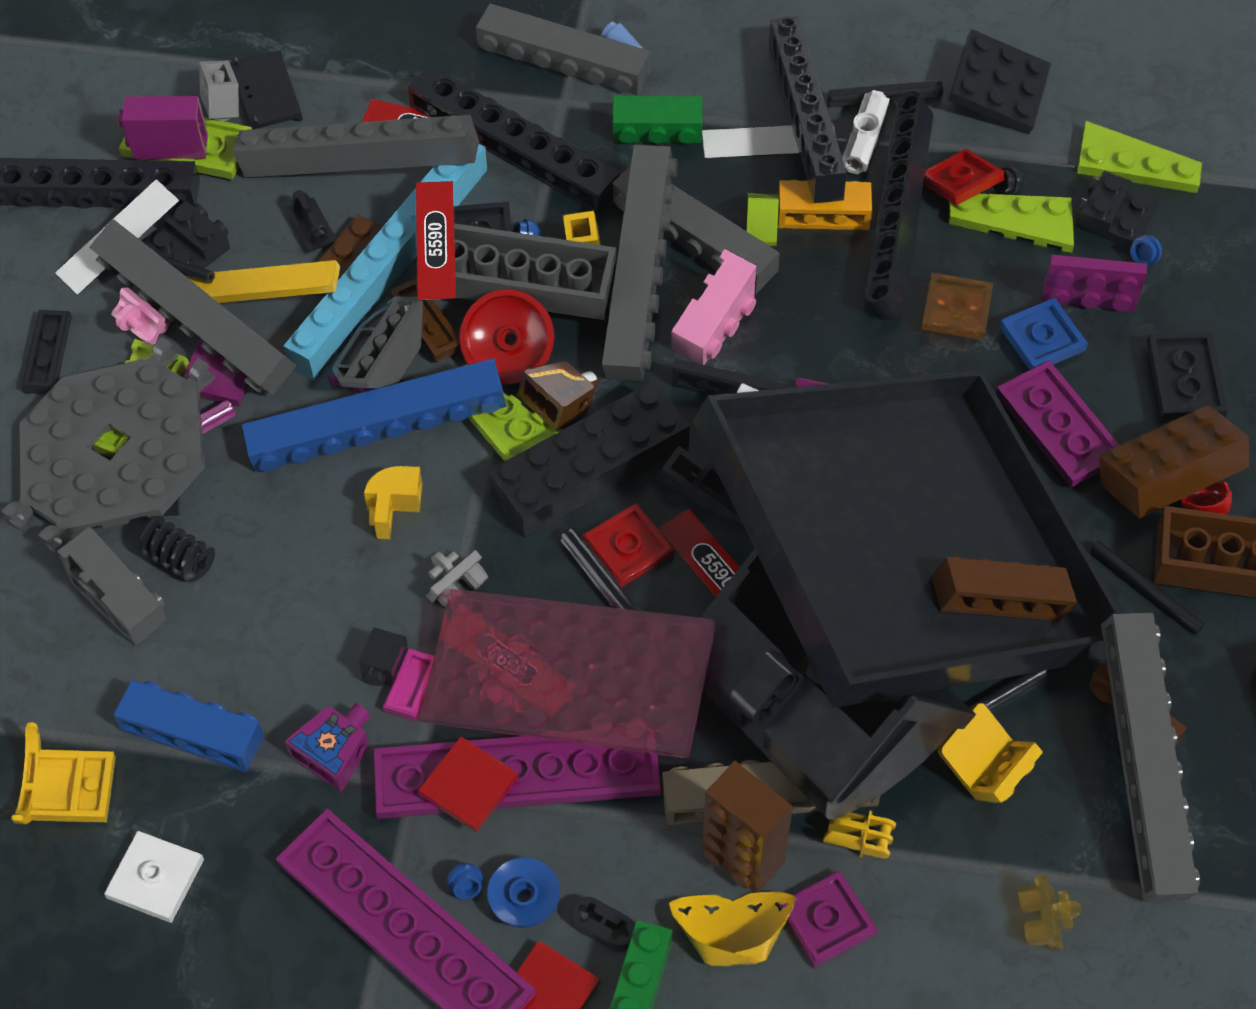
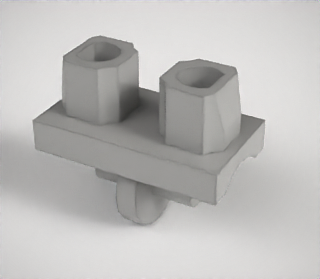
M476 550L473 551L454 568L453 564L459 560V556L454 551L447 557L439 552L435 553L431 557L435 567L428 574L433 580L441 574L444 577L431 587L430 592L426 595L430 602L434 603L438 600L449 611H452L465 599L462 592L455 586L460 579H463L473 591L480 587L488 579L486 572L479 564L482 558Z

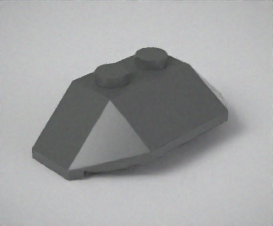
M394 296L388 301V306L376 311L358 327L332 367L342 387L378 389L399 383L421 347L423 300H418V297Z

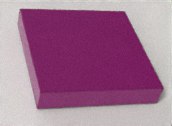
M200 338L183 378H189L190 369L198 358L205 361L209 365L207 371L214 374L215 379L200 392V397L218 402L229 400L232 405L240 407L249 387L244 381L247 375L242 371L238 375L222 364L226 359L219 353L214 357L200 346L204 342Z
M840 870L793 894L796 900L786 923L814 968L872 938L878 933L877 927ZM777 903L779 911L788 905L787 903L783 905Z

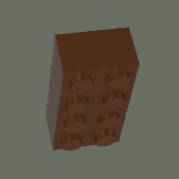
M1206 405L1100 454L1101 486L1140 519L1164 508V506H1168L1249 468V436L1211 406Z
M1164 506L1156 531L1154 583L1256 598V518Z
M734 760L705 792L702 840L704 856L717 867L721 865L728 870L735 883L743 889H748L749 887L753 892H759L785 863L793 806Z

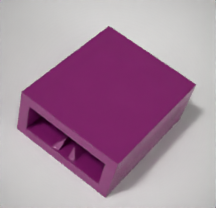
M198 96L125 97L124 108L119 109L118 121L120 128L125 129V145L131 148L134 159L206 158L208 131Z

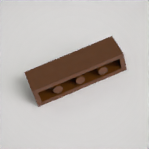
M946 557L931 576L940 611L1061 621L1077 603L1066 568L1050 567L1049 565H1028L1019 562H996L988 559L975 560Z

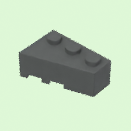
M90 526L57 551L71 584L135 646L167 621L163 611L165 603L162 598L153 590L149 592L140 577L133 570L127 568Z

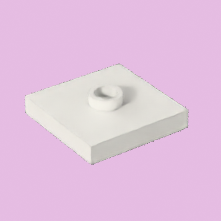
M137 831L104 894L109 900L172 923L204 858L202 854Z

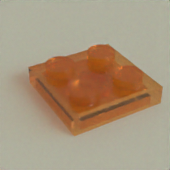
M932 273L922 330L984 340L994 283Z

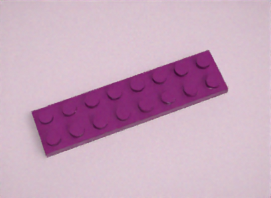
M654 725L469 741L516 771L519 775V779L495 809L661 795ZM456 742L374 748L377 819L446 813L421 797L418 790Z
M326 809L276 858L280 867L440 1009H523L536 996V989L329 809Z

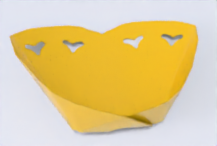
M756 892L732 901L718 895H695L678 898L671 901L669 905L673 917L704 963L710 966L728 967L731 965H752L766 961L794 907L796 897L782 892ZM778 902L781 905L787 903L788 905L779 911L775 903ZM759 903H762L757 912L748 908L749 905L757 906ZM704 906H709L710 908L719 907V909L710 914ZM687 907H691L688 915L679 911V908L685 910Z

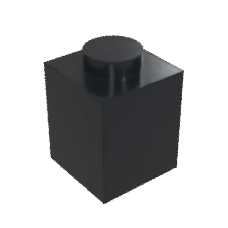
M374 627L359 660L362 678L376 686H383L384 684L392 686L408 649L406 636Z

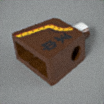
M563 361L523 371L517 396L553 429L559 431L589 410L598 381L593 372L587 371L581 374L568 362Z

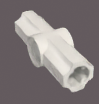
M872 90L870 93H865L858 115L854 118L853 129L842 158L845 168L850 173L859 174L860 172H865L873 150L877 146L879 132L889 106V98L883 92Z

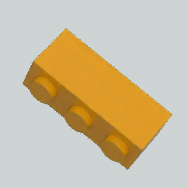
M780 180L778 228L870 230L872 215L871 182H846L844 200L814 203L808 181Z

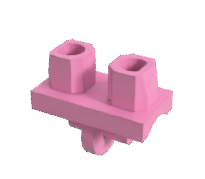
M128 287L121 288L120 300L111 313L116 318V325L121 330H131L140 339L151 345L156 344L159 334L167 332L171 322Z

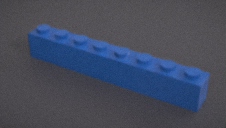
M493 358L244 423L242 428L248 457L255 472L272 471L279 466L290 463H303L313 457L325 454L333 455L344 449L355 446H367L374 441L386 438H398L405 433L420 429L428 430L446 422H458L469 416L493 413L500 408L507 407Z

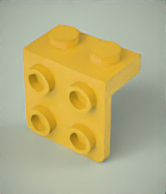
M975 703L970 708L976 714L965 729L955 728L938 747V754L976 801L1002 803L1013 794L1014 787L1023 776L1034 768L1035 761L1043 752L1035 742L1013 741L988 708L982 703Z

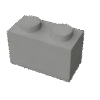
M199 62L200 96L208 118L226 121L233 117H239L238 82L230 62Z

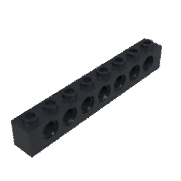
M797 16L770 19L769 49L813 202L842 201L845 195L847 172L800 18Z
M429 65L408 86L410 107L428 117L471 115L479 144L484 146L488 152L598 215L613 200V182L620 176V172L613 166L604 164L593 158L588 152L577 149L565 139L554 136L540 125L533 124L521 117L517 112L501 106L494 99L476 92L471 86L453 79L446 72L439 71Z
M0 158V206L127 207L157 179L179 200L171 207L175 209L185 201L189 202L192 206L197 203L200 178L195 161Z

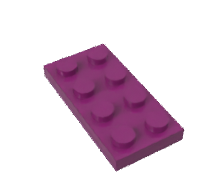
M1050 361L998 386L996 389V396L1071 488L1100 473L1099 455L1120 446Z

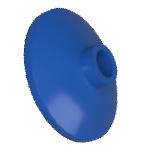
M526 857L512 859L502 864L490 878L487 888L489 906L494 915L507 925L518 928L539 925L547 920L557 908L560 899L559 881L553 870L537 859ZM522 893H528L531 898L526 902H521L518 900V896Z

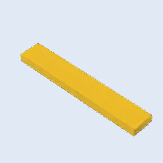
M337 260L220 271L214 272L215 278L212 283L186 277L218 303L336 292L340 266Z

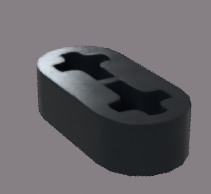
M583 897L574 903L571 912L572 923L576 930L613 951L621 952L628 950L635 928L632 919L592 897ZM590 909H593L594 917L600 923L591 918L583 922L580 912L587 913ZM606 926L615 930H619L621 926L625 927L627 937L620 936L618 940L613 939V931Z

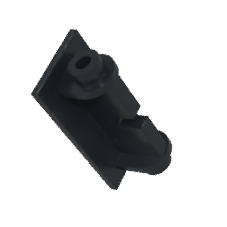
M302 190L294 192L292 195V205L286 207V210L308 252L333 244L336 238L315 198H310L308 193Z

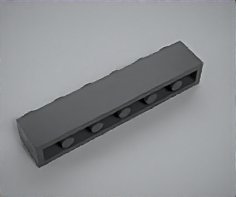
M491 3L476 26L478 48L505 55L515 60L535 64L542 68L558 71L568 76L588 80L595 84L611 87L621 92L638 96L651 71V51Z
M631 166L613 182V202L623 211L625 209ZM673 185V203L667 205V212H670L669 231H664L663 236L667 240L674 241L685 248L690 255L699 257L708 263L716 272L721 266L722 260L719 257L724 249L756 265L754 294H757L778 272L780 252Z

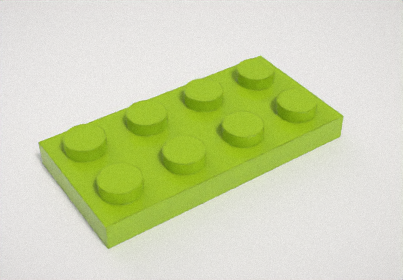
M204 117L208 131L206 158L137 160L195 161L198 173L233 180L239 168L233 153L239 131L250 130L252 127ZM124 137L119 147L120 155L134 159L131 148L125 145Z

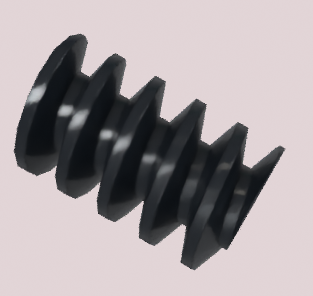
M162 516L152 518L146 525L140 538L139 547L144 556L151 557L156 563H161L164 568L170 569L177 576H182L187 582H195L202 578L214 562L215 549L213 547L206 549L204 541L198 540L196 542L194 535H186L182 528L175 529L174 523H165V519Z

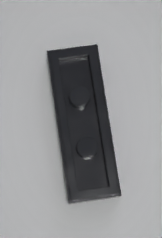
M38 311L21 386L24 394H47L58 382L72 320L70 311Z

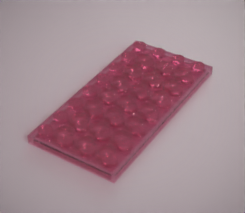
M451 589L419 719L424 723L689 759L716 624L713 619Z

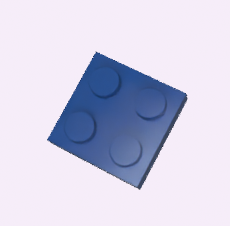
M1055 298L1004 318L999 326L1029 370L1047 361L1054 365L1086 351L1088 346L1087 341Z

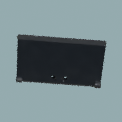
M280 50L238 60L237 57L232 58L230 65L237 79L240 98L252 129L296 118L299 122L303 120L302 112Z

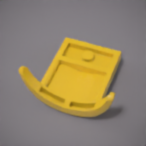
M33 722L27 723L25 728V762L22 787L16 812L14 815H11L12 821L16 824H28L31 821L107 823L116 759L114 752L41 750L40 733L37 724Z

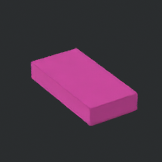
M408 648L383 705L384 712L416 722L440 666V657Z

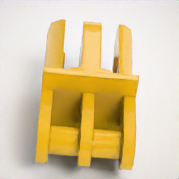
M869 811V816L850 812L830 820L828 832L824 834L823 842L861 851L860 857L864 854L887 859L890 856V851L887 849L888 844L893 842V837L890 834L891 830L896 828V822L872 815V811ZM869 826L880 828V832L869 829ZM866 840L877 842V846L865 842Z

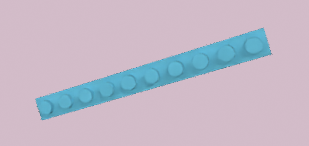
M480 144L478 145L475 163L436 165L421 182L453 181L454 206H458L487 171L485 147ZM416 188L337 282L336 292L327 293L284 344L285 356L297 365L293 371L315 381L417 257Z

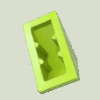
M748 193L746 231L765 244L776 246L778 194Z

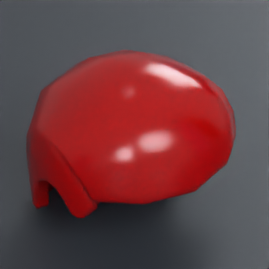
M1217 482L1181 499L1182 508L1228 514L1232 505V491H1230L1227 482Z

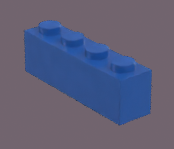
M131 680L113 715L120 731L244 772L248 771L264 738L260 723L254 716L244 712L235 714L226 711L223 706L214 702H207L205 704L195 701L193 697L184 692L177 691L174 694L165 691L159 685L150 681H145L143 684Z

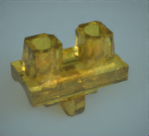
M1047 876L1035 877L1036 885L1018 890L1023 912L1041 910L1042 920L1024 923L1026 941L1030 946L1048 944L1052 951L1062 950L1063 944L1058 919L1062 920L1063 929L1074 928L1073 918L1082 913L1081 904L1077 901H1069L1067 891L1058 892V903H1055L1053 887L1048 884Z

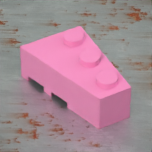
M724 249L719 257L722 260L721 266L715 276L708 274L704 280V284L708 285L698 301L695 299L691 300L672 330L671 350L697 364L705 365L710 357L715 358L722 347V342L727 336L732 337L739 326V321L744 315H750L756 305V299H754L756 265Z

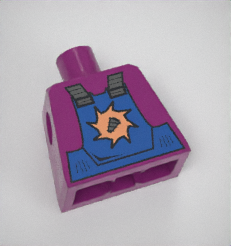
M356 703L344 716L332 707H325L285 741L289 756L341 793L369 748L367 733L362 729V726L369 720L370 714L365 708Z

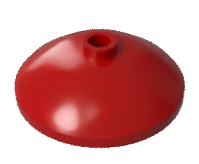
M497 290L478 299L467 311L460 329V346L468 365L494 358L501 384H518L521 382L523 371L545 366L554 347V327L547 310L534 297L518 290ZM515 334L516 342L508 345L506 342L507 336Z

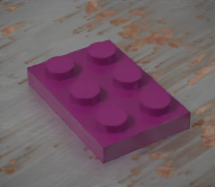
M1051 255L1042 290L1041 302L1055 298L1060 305L1135 311L1147 276V264Z

